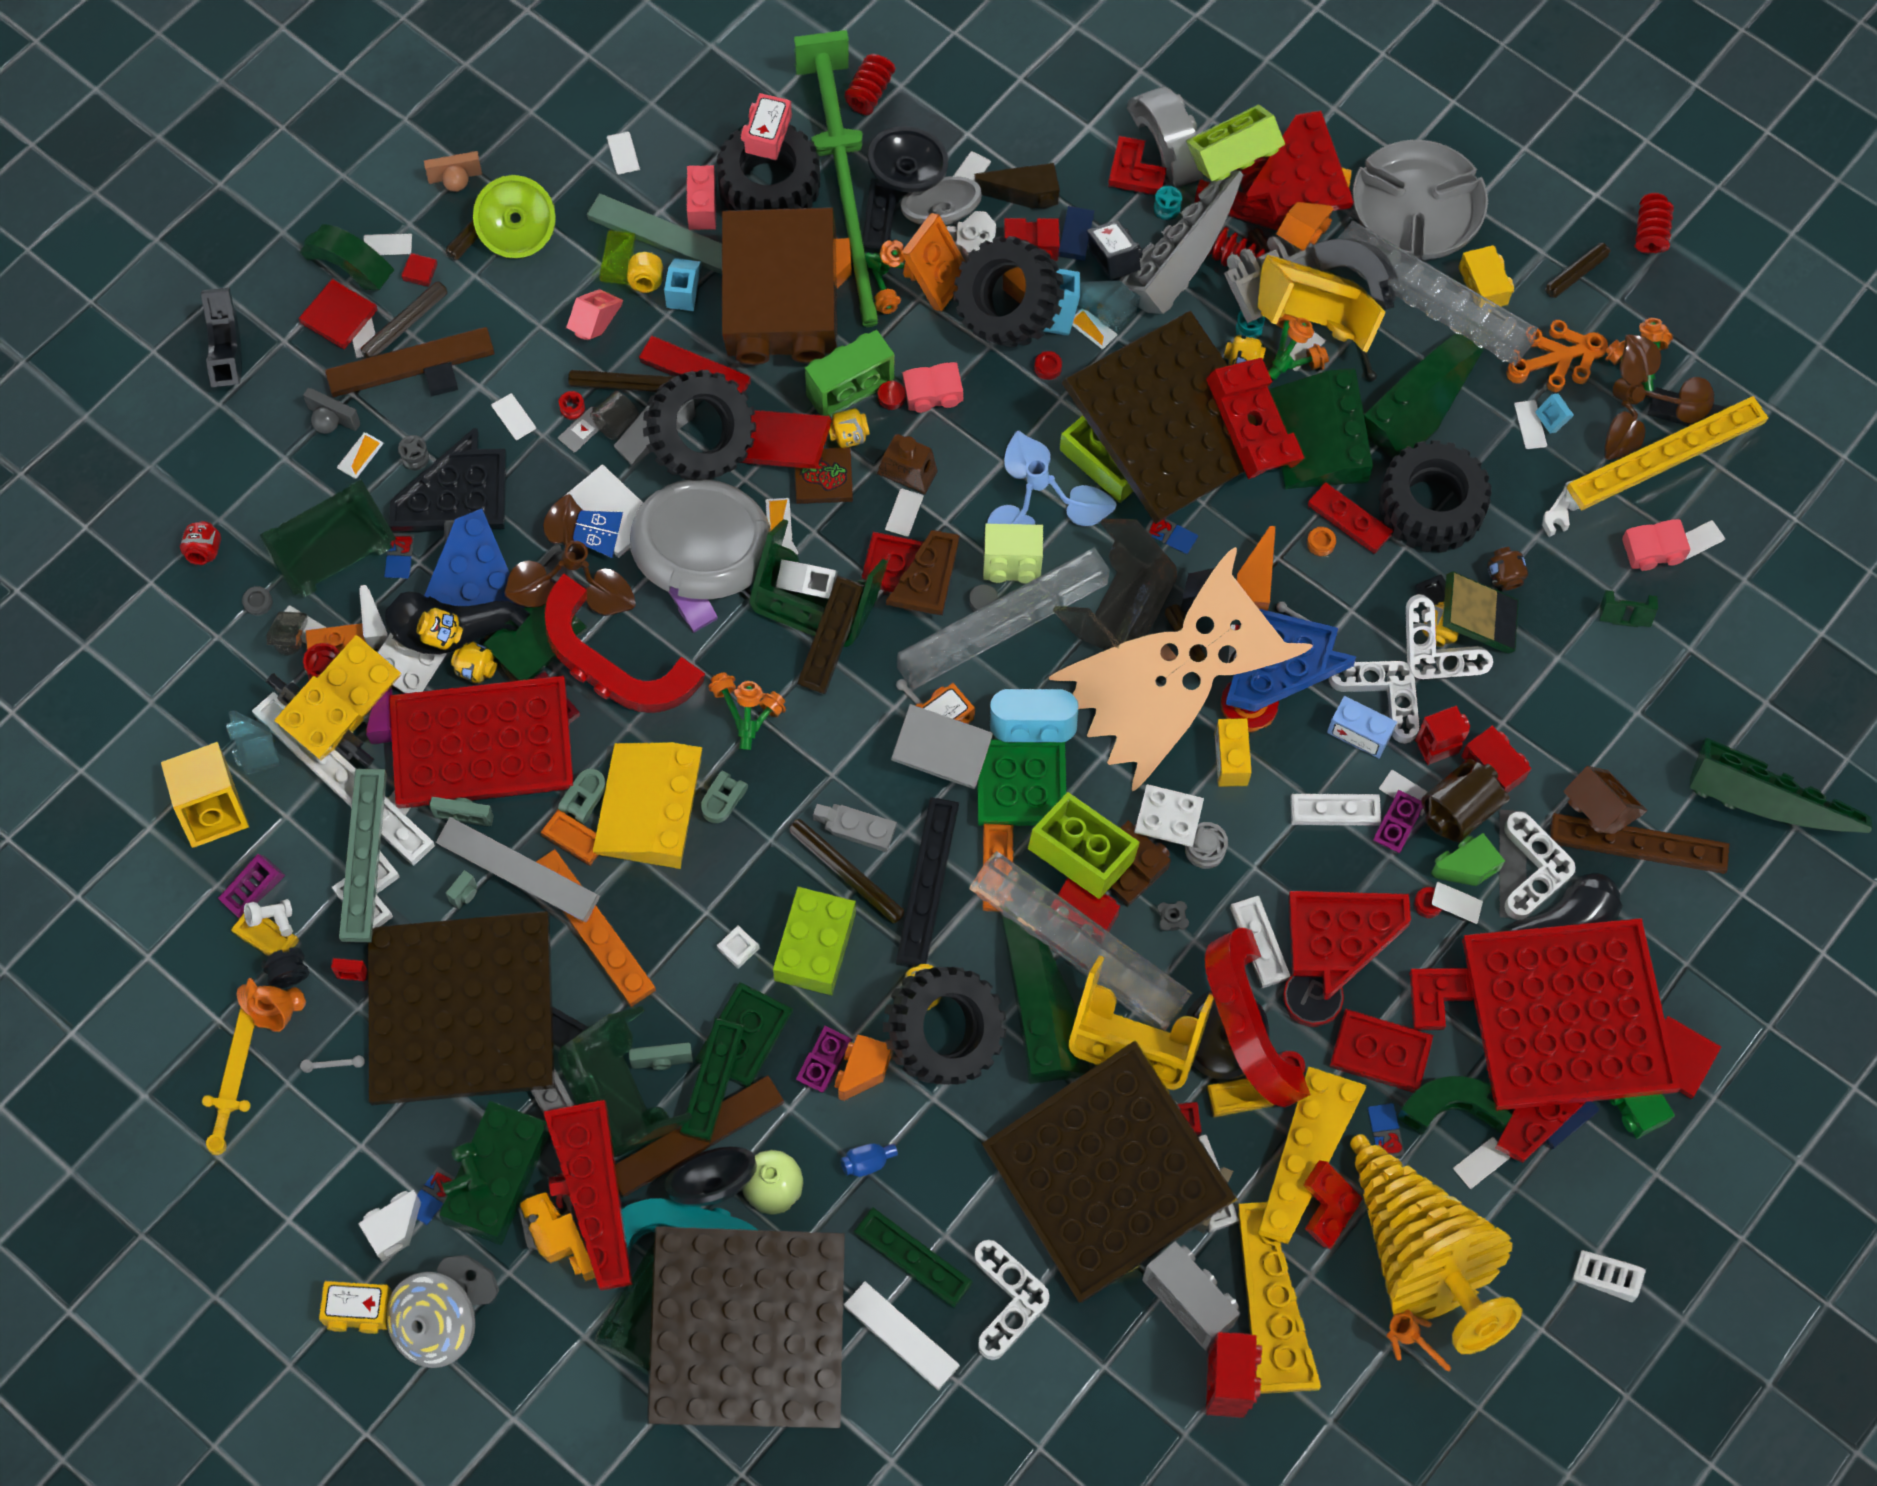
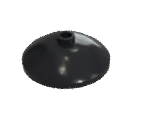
M908 126L893 127L878 134L869 146L868 164L870 170L880 182L892 189L903 192L925 191L940 183L947 172L949 160L944 145L934 135L925 130Z
M1212 991L1204 993L1194 1001L1186 1016L1199 1019L1203 1005L1209 993L1212 994ZM1255 999L1269 1037V1023L1266 1013ZM1213 1000L1203 1036L1192 1064L1197 1070L1212 1078L1225 1080L1238 1078L1245 1074L1235 1058L1215 1000Z
M721 1147L711 1149L679 1164L667 1177L665 1188L670 1199L687 1206L716 1205L732 1198L748 1185L756 1172L757 1162L754 1154L745 1148Z

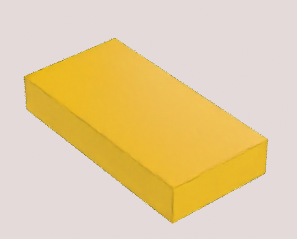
M243 914L231 929L235 935L267 956L281 949L283 953L289 952V948H294L299 942L298 937L293 934L286 937L282 936L278 925L269 918L262 919L258 926L249 927Z
M1247 1078L1207 1086L1213 1117L1273 1107L1274 1105L1266 1100Z

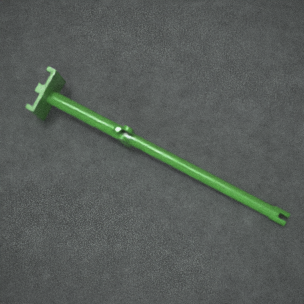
M847 30L794 37L796 75L817 73L827 131L811 137V141H813L816 153L819 156L832 154L834 156L846 229L850 239V251L860 301V314L863 326L872 327L878 324L877 310L873 302L847 159V152L861 150L863 135L861 130L843 128L833 70L849 68V39Z

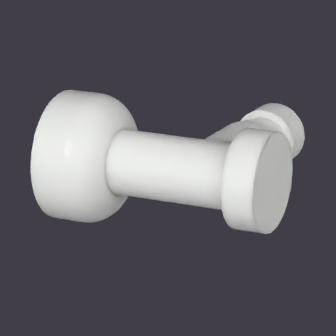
M288 899L281 900L280 904L260 907L255 902L244 905V916L249 927L258 926L264 918L274 917L282 936L286 937L292 934L293 929L287 918L292 915V907Z

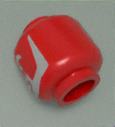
M209 522L191 523L184 530L180 544L181 553L192 564L204 565L209 563L218 554L221 534Z

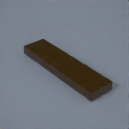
M837 575L797 684L826 694L860 604L865 585Z

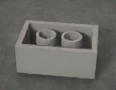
M1175 1241L1147 1265L1142 1280L1206 1351L1211 1347L1218 1332H1228L1234 1326L1240 1315V1312L1237 1310L1239 1306L1228 1293L1223 1295L1215 1286L1217 1281L1208 1270L1204 1269L1202 1271L1194 1262L1196 1258L1185 1245L1180 1247Z

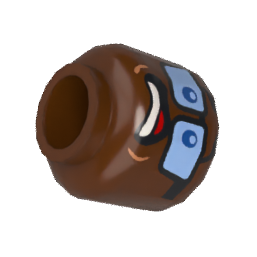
M1510 547L1495 550L1493 552L1494 556L1487 562L1492 584L1495 587L1501 588L1502 591L1516 589L1524 585V580L1528 576V570L1523 554L1520 551H1511Z

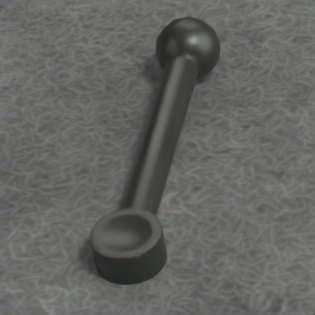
M1360 348L1367 370L1366 378L1368 381H1375L1377 374L1372 370L1367 352L1362 351Z

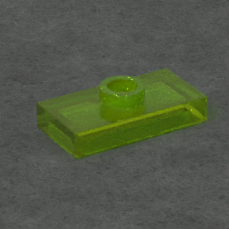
M608 230L599 275L600 282L627 285L628 262L633 256L636 241L635 233Z

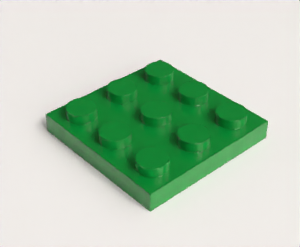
M991 740L977 781L978 826H984V824L1036 826L1066 794L1065 742H1003L1001 740Z

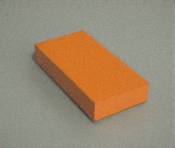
M560 810L556 811L541 831L542 837L589 866L598 856L593 853L596 832Z

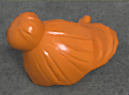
M248 978L247 984L237 988L238 1003L253 1019L255 1025L261 1028H269L275 1032H280L289 1023L293 1012L301 1011L306 1005L305 996L297 987H292L287 991L274 986L257 987L252 978Z

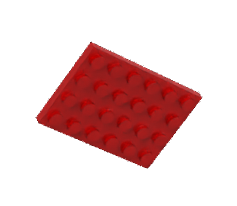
M564 676L389 695L395 802L398 809L430 805L432 797L451 800L456 798L479 800L566 790L573 786L566 680Z

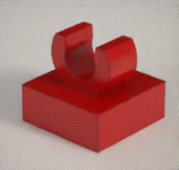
M563 1175L549 1177L551 1196L556 1195L557 1206L563 1208L562 1198L564 1195L569 1194Z

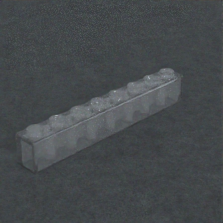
M1352 221L1337 238L1359 239L1377 247L1387 256L1396 271L1398 278L1388 280V284L1392 286L1395 296L1404 300L1407 305L1423 311L1431 319L1438 320L1450 327L1453 332L1462 334L1472 340L1478 347L1485 348L1496 354L1502 361H1508L1516 366L1533 345L1537 331L1536 327L1358 223ZM1343 266L1355 271L1359 274L1360 277L1366 280L1365 276L1356 268H1353L1351 266Z
M1094 547L899 652L897 655V668L910 688L914 690L1107 585L1110 569Z
M997 851L986 861L969 888L981 900L991 904L1006 918L1013 920L1024 928L1028 934L1050 947L1054 953L1061 955L1072 963L1079 971L1088 975L1098 956L1105 957L1098 979L1099 985L1110 989L1127 1006L1134 1008L1153 1025L1160 1027L1164 1031L1167 1030L1193 994Z

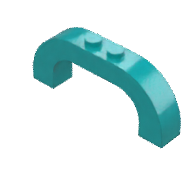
M669 1199L641 1200L622 1209L628 1257L634 1244L642 1236L654 1232L655 1227L758 1230L751 1224L732 1217L731 1213L727 1210L713 1208V1211L701 1208V1206H687Z

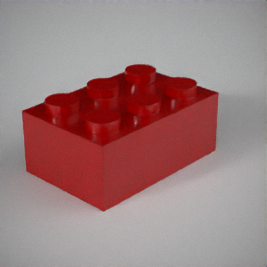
M1217 1333L1208 1351L1206 1415L1244 1418L1248 1410L1253 1408V1403H1256L1257 1397H1260L1261 1378L1255 1377L1258 1365H1261L1262 1345H1257V1335Z

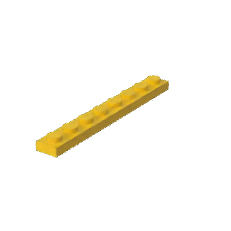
M1754 396L1570 482L1567 490L1582 511L1764 424L1768 420V416Z

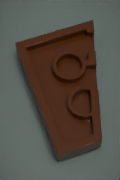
M931 530L914 556L912 564L903 573L899 584L887 598L886 605L943 616L960 535Z

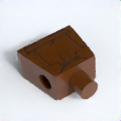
M895 434L882 458L877 474L926 495L937 474L932 449L916 442L913 437Z

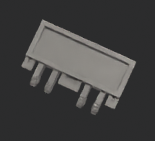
M1272 236L1267 241L1268 248L1270 249V252L1255 258L1254 253L1250 249L1245 248L1241 250L1240 257L1233 254L1228 256L1226 261L1229 271L1224 274L1247 323L1262 317L1260 314L1261 310L1257 305L1261 268L1266 255L1276 256L1320 270L1312 243H1310L1305 251H1302L1282 237Z

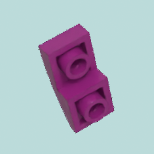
M1398 790L1373 841L1400 854L1423 809L1422 801Z
M824 1026L796 1080L824 1093L844 1059L849 1042H852L853 1039Z

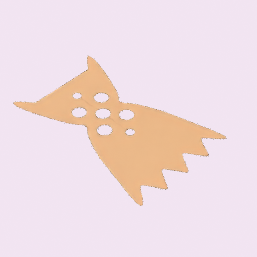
M1236 547L1231 549L1221 559L1210 574L1187 612L1183 628L1180 631L1161 632L1126 641L1067 666L1049 677V680L1076 681L1077 684L1073 696L1078 701V709L1096 708V714L1087 737L1117 736L1107 762L1108 765L1126 762L1138 763L1133 778L1132 791L1138 789L1190 727L1206 701L1216 676L1236 675L1260 669L1299 656L1313 647L1312 644L1284 642L1233 577L1232 569L1237 552ZM1204 616L1210 617L1214 622V628L1208 634H1201L1196 629L1197 620ZM1233 620L1241 622L1239 630L1231 629L1230 624ZM1167 643H1172L1178 648V656L1172 661H1166L1160 655L1161 648ZM1196 644H1201L1207 649V657L1201 662H1195L1189 656L1190 649ZM1225 645L1234 647L1237 652L1235 660L1231 663H1224L1218 657L1219 650ZM1189 672L1197 673L1201 679L1199 687L1194 690L1186 689L1182 683L1183 677ZM1159 676L1166 678V684L1162 687L1157 686L1155 683L1156 678Z

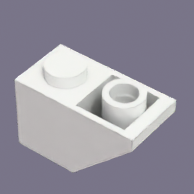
M782 559L776 588L829 599L838 571Z
M414 1190L409 1193L404 1191L392 1198L391 1204L381 1210L376 1208L368 1212L363 1217L364 1220L358 1223L382 1262L410 1245L421 1204Z

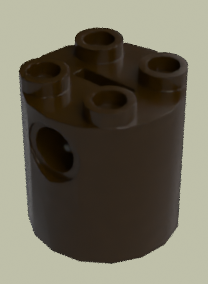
M1469 758L1421 798L1424 812L1427 815L1425 817L1426 823L1431 830L1452 841L1461 842L1506 804L1510 797L1497 781V771L1489 764L1482 766Z

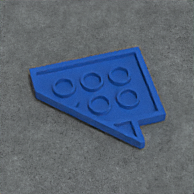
M1259 609L1284 642L1312 644L1313 647L1307 652L1286 661L1234 675L1226 705L1255 712L1354 667L1356 656L1333 651L1338 633L1337 627Z

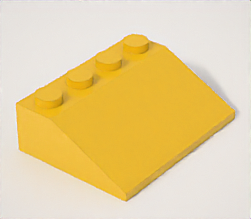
M674 742L614 743L593 853L681 869L701 764L702 747Z

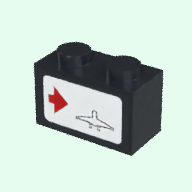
M1118 220L1087 230L1090 253L1110 280L1141 270L1140 258L1143 257L1142 249L1138 242L1135 243L1132 240L1129 230L1127 228L1124 229Z

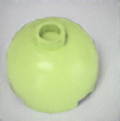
M768 1150L755 1155L757 1162L756 1172L748 1185L742 1189L743 1195L747 1202L761 1213L773 1215L785 1212L790 1209V1206L795 1204L802 1194L803 1177L801 1169L791 1156L782 1151Z

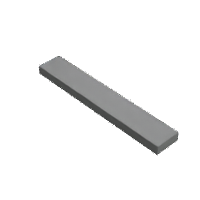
M449 817L436 841L442 847L584 922H587L600 898L598 894L452 817Z

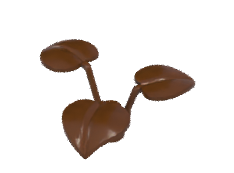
M1632 334L1625 335V347L1620 363L1622 378L1615 382L1613 395L1617 399L1622 400L1621 405L1626 407L1629 412L1622 411L1613 419L1606 438L1604 458L1608 460L1622 458L1636 452L1641 447L1645 438V426L1641 421L1636 420L1638 413L1631 404L1643 401L1645 396L1677 403V418L1686 423H1695L1703 419L1713 406L1715 394L1711 384L1702 377H1691L1681 386L1679 398L1645 390L1641 383L1647 382L1648 375H1653L1658 371L1661 364V352L1654 342L1645 337Z
M570 494L559 499L550 508L543 523V531L549 542L553 544L564 543L565 549L562 553L561 561L547 575L545 568L538 562L523 561L517 564L509 574L504 592L505 596L517 605L540 607L546 604L554 586L553 582L549 579L554 577L561 568L565 567L569 570L583 568L586 580L591 584L587 587L586 603L595 613L615 615L632 610L636 605L630 586L616 571L602 568L596 572L594 579L591 578L588 568L589 563L585 561L588 555L587 547L582 542L574 541L573 539L578 515L583 509Z

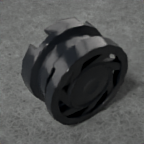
M297 947L289 948V952L284 953L282 949L267 956V962L262 960L261 963L264 973L268 974L269 977L267 980L268 985L280 989L296 985L305 980L310 974L308 967L303 964L304 954Z

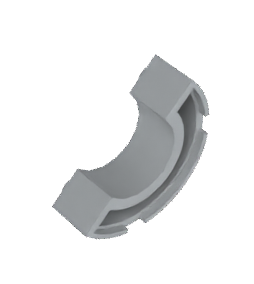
M1162 86L1131 98L1127 109L1138 128L1148 126L1153 133L1160 150L1162 167L1167 168L1166 177L1173 187L1179 188L1203 179V173L1197 169L1186 140L1196 136V121L1192 115L1187 114L1181 95H1175L1169 88Z

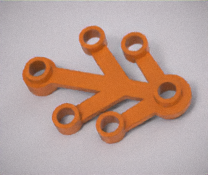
M1555 320L1549 329L1550 336L1555 339L1563 338L1576 345L1571 347L1542 337V332L1539 329L1530 328L1526 331L1524 337L1526 345L1539 347L1551 353L1527 361L1522 358L1514 359L1509 363L1506 371L1507 378L1511 382L1523 383L1531 371L1558 363L1555 372L1549 376L1547 387L1552 392H1559L1565 384L1564 377L1572 359L1584 355L1581 364L1576 366L1572 373V379L1575 383L1584 384L1590 376V367L1593 360L1602 357L1606 353L1605 350L1608 348V342L1599 333L1592 332L1582 335L1567 329V324L1564 321ZM1555 327H1558V328H1560L1562 331H1561V332H1558V331H1556L1554 328H1555ZM1534 335L1537 339L1533 340L1529 336ZM1582 372L1585 377H1580L1577 373ZM1557 380L1560 385H1555L1552 381Z

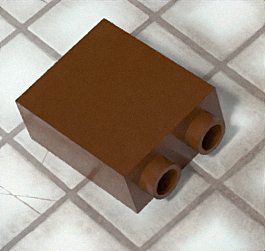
M833 208L722 211V335L728 356H736L738 362L746 365L764 364L769 361V355L792 354V359L797 362L810 363L815 359L824 358L825 353H832L838 348L836 226Z

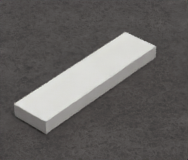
M864 1282L844 1304V1307L938 1391L960 1367L954 1359L868 1283Z

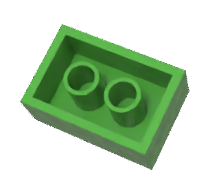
M878 330L860 335L856 341L847 346L836 348L830 355L822 359H815L805 367L806 396L819 415L829 417L878 392L879 387L883 383L894 381V353Z

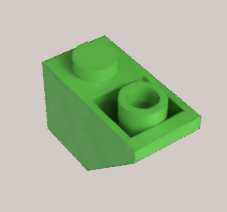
M1482 833L1476 838L1469 836L1458 845L1459 849L1453 853L1446 851L1437 857L1431 874L1435 879L1477 886L1499 872L1505 860L1485 834Z

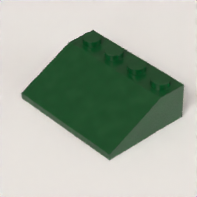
M1356 368L1328 370L1269 389L1287 433L1295 434L1305 457L1295 467L1290 468L1289 465L1281 466L1285 489L1323 486L1325 482L1329 485L1366 483L1369 481L1373 463Z

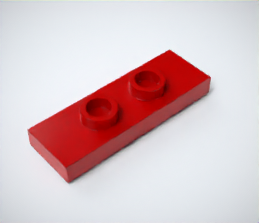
M1326 482L1308 502V507L1373 554H1376L1392 536L1393 530Z

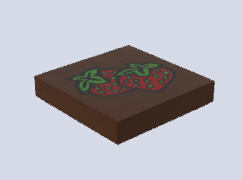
M850 447L824 448L817 469L795 467L797 504L853 502Z

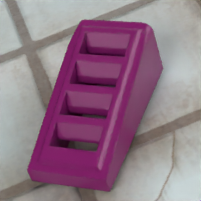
M391 687L371 709L366 729V735L371 744L392 742L389 695H392Z
M257 854L218 899L238 918H241L244 914V905L250 902L258 903L283 879L285 874L267 857ZM262 868L269 873L266 878L259 872ZM253 876L261 883L258 887L250 881ZM245 885L253 893L248 896L241 887ZM235 893L244 901L241 906L232 898Z

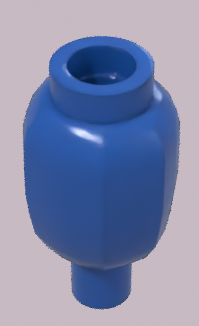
M873 1143L850 1149L846 1153V1157L840 1159L846 1176L852 1174L856 1177H862L880 1170L885 1165L886 1159L897 1156L898 1152L895 1144L885 1147Z

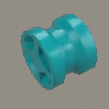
M1173 186L1161 187L1155 195L1154 213L1162 220L1175 219L1181 209V192Z
M1240 311L1235 328L1236 334L1259 339L1262 335L1265 317L1262 316L1247 323L1242 311Z

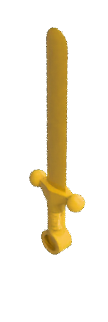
M241 1007L219 1097L213 1098L211 1095H206L202 1099V1104L205 1107L215 1106L218 1109L213 1134L206 1140V1147L213 1155H220L227 1148L224 1137L230 1113L237 1109L247 1112L251 1107L250 1102L247 1100L236 1101L255 1026L253 1019Z

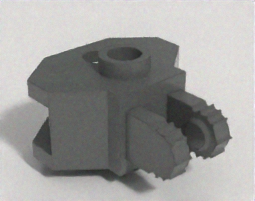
M468 1255L443 1258L437 1268L438 1273L451 1278L461 1286L472 1305L492 1303L499 1293L494 1272ZM469 1269L476 1272L475 1280L468 1278L467 1272Z

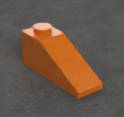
M1269 526L1236 577L1237 582L1258 609L1267 611L1270 604L1276 526Z

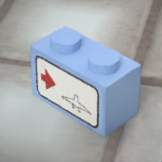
M1344 696L1331 720L1327 733L1380 759L1393 734L1397 721Z

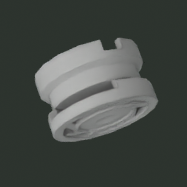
M1212 822L1199 823L1193 847L1185 845V854L1194 866L1210 869L1218 866L1223 861L1228 847V837L1225 831L1217 824Z

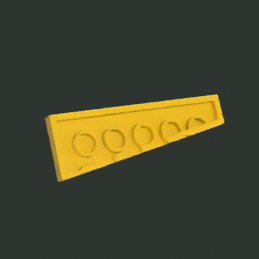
M1308 1066L1305 1080L1311 1095L1297 1102L1258 1235L1285 1244L1289 1243L1312 1197V1194L1303 1186L1304 1182L1319 1160L1329 1163L1367 1086Z
M1267 1202L1238 1204L1250 1334L1257 1335V1345H1262L1261 1365H1258L1255 1377L1261 1378L1260 1394L1320 1390L1319 1376L1306 1338L1305 1326L1299 1313L1294 1288H1292L1281 1242L1258 1235Z

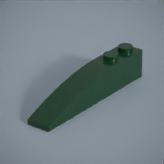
M1466 325L1432 351L1364 415L1368 439L1392 458L1400 455L1401 450L1408 446H1411L1413 449L1415 443L1426 442L1440 427L1442 420L1451 408L1457 394L1463 387L1488 342Z
M1705 737L1690 776V788L1699 796L1716 798L1730 809L1739 808L1772 820L1803 827L1844 832H1871V816L1837 799L1829 802L1820 790L1812 786L1803 789L1793 781L1794 777L1786 773L1778 776L1766 770L1769 764Z
M1031 907L1001 911L1030 1084L1081 1077L1090 1071L1088 1061L1075 1057L1069 1049V1039L1078 1010Z

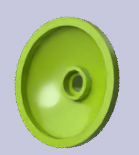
M508 175L493 180L482 189L474 204L473 222L478 237L488 249L503 257L524 258L535 254L547 244L555 227V208L549 194L540 184L527 177ZM513 213L520 214L521 219L518 223L511 221Z

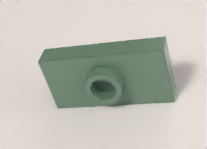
M438 797L431 798L430 808L435 818L448 820L449 817H452L463 823L492 826L494 816L489 805L476 804L466 798H456L455 800Z
M689 1042L629 1050L632 1069L653 1067L655 1070H666L671 1068V1065L693 1063L692 1049Z

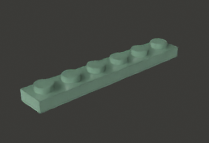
M355 769L339 933L341 942L372 941L387 779L385 769Z

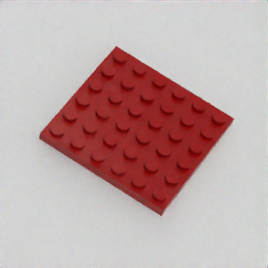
M1642 918L1464 935L1462 942L1496 1110L1678 1093L1680 1084Z

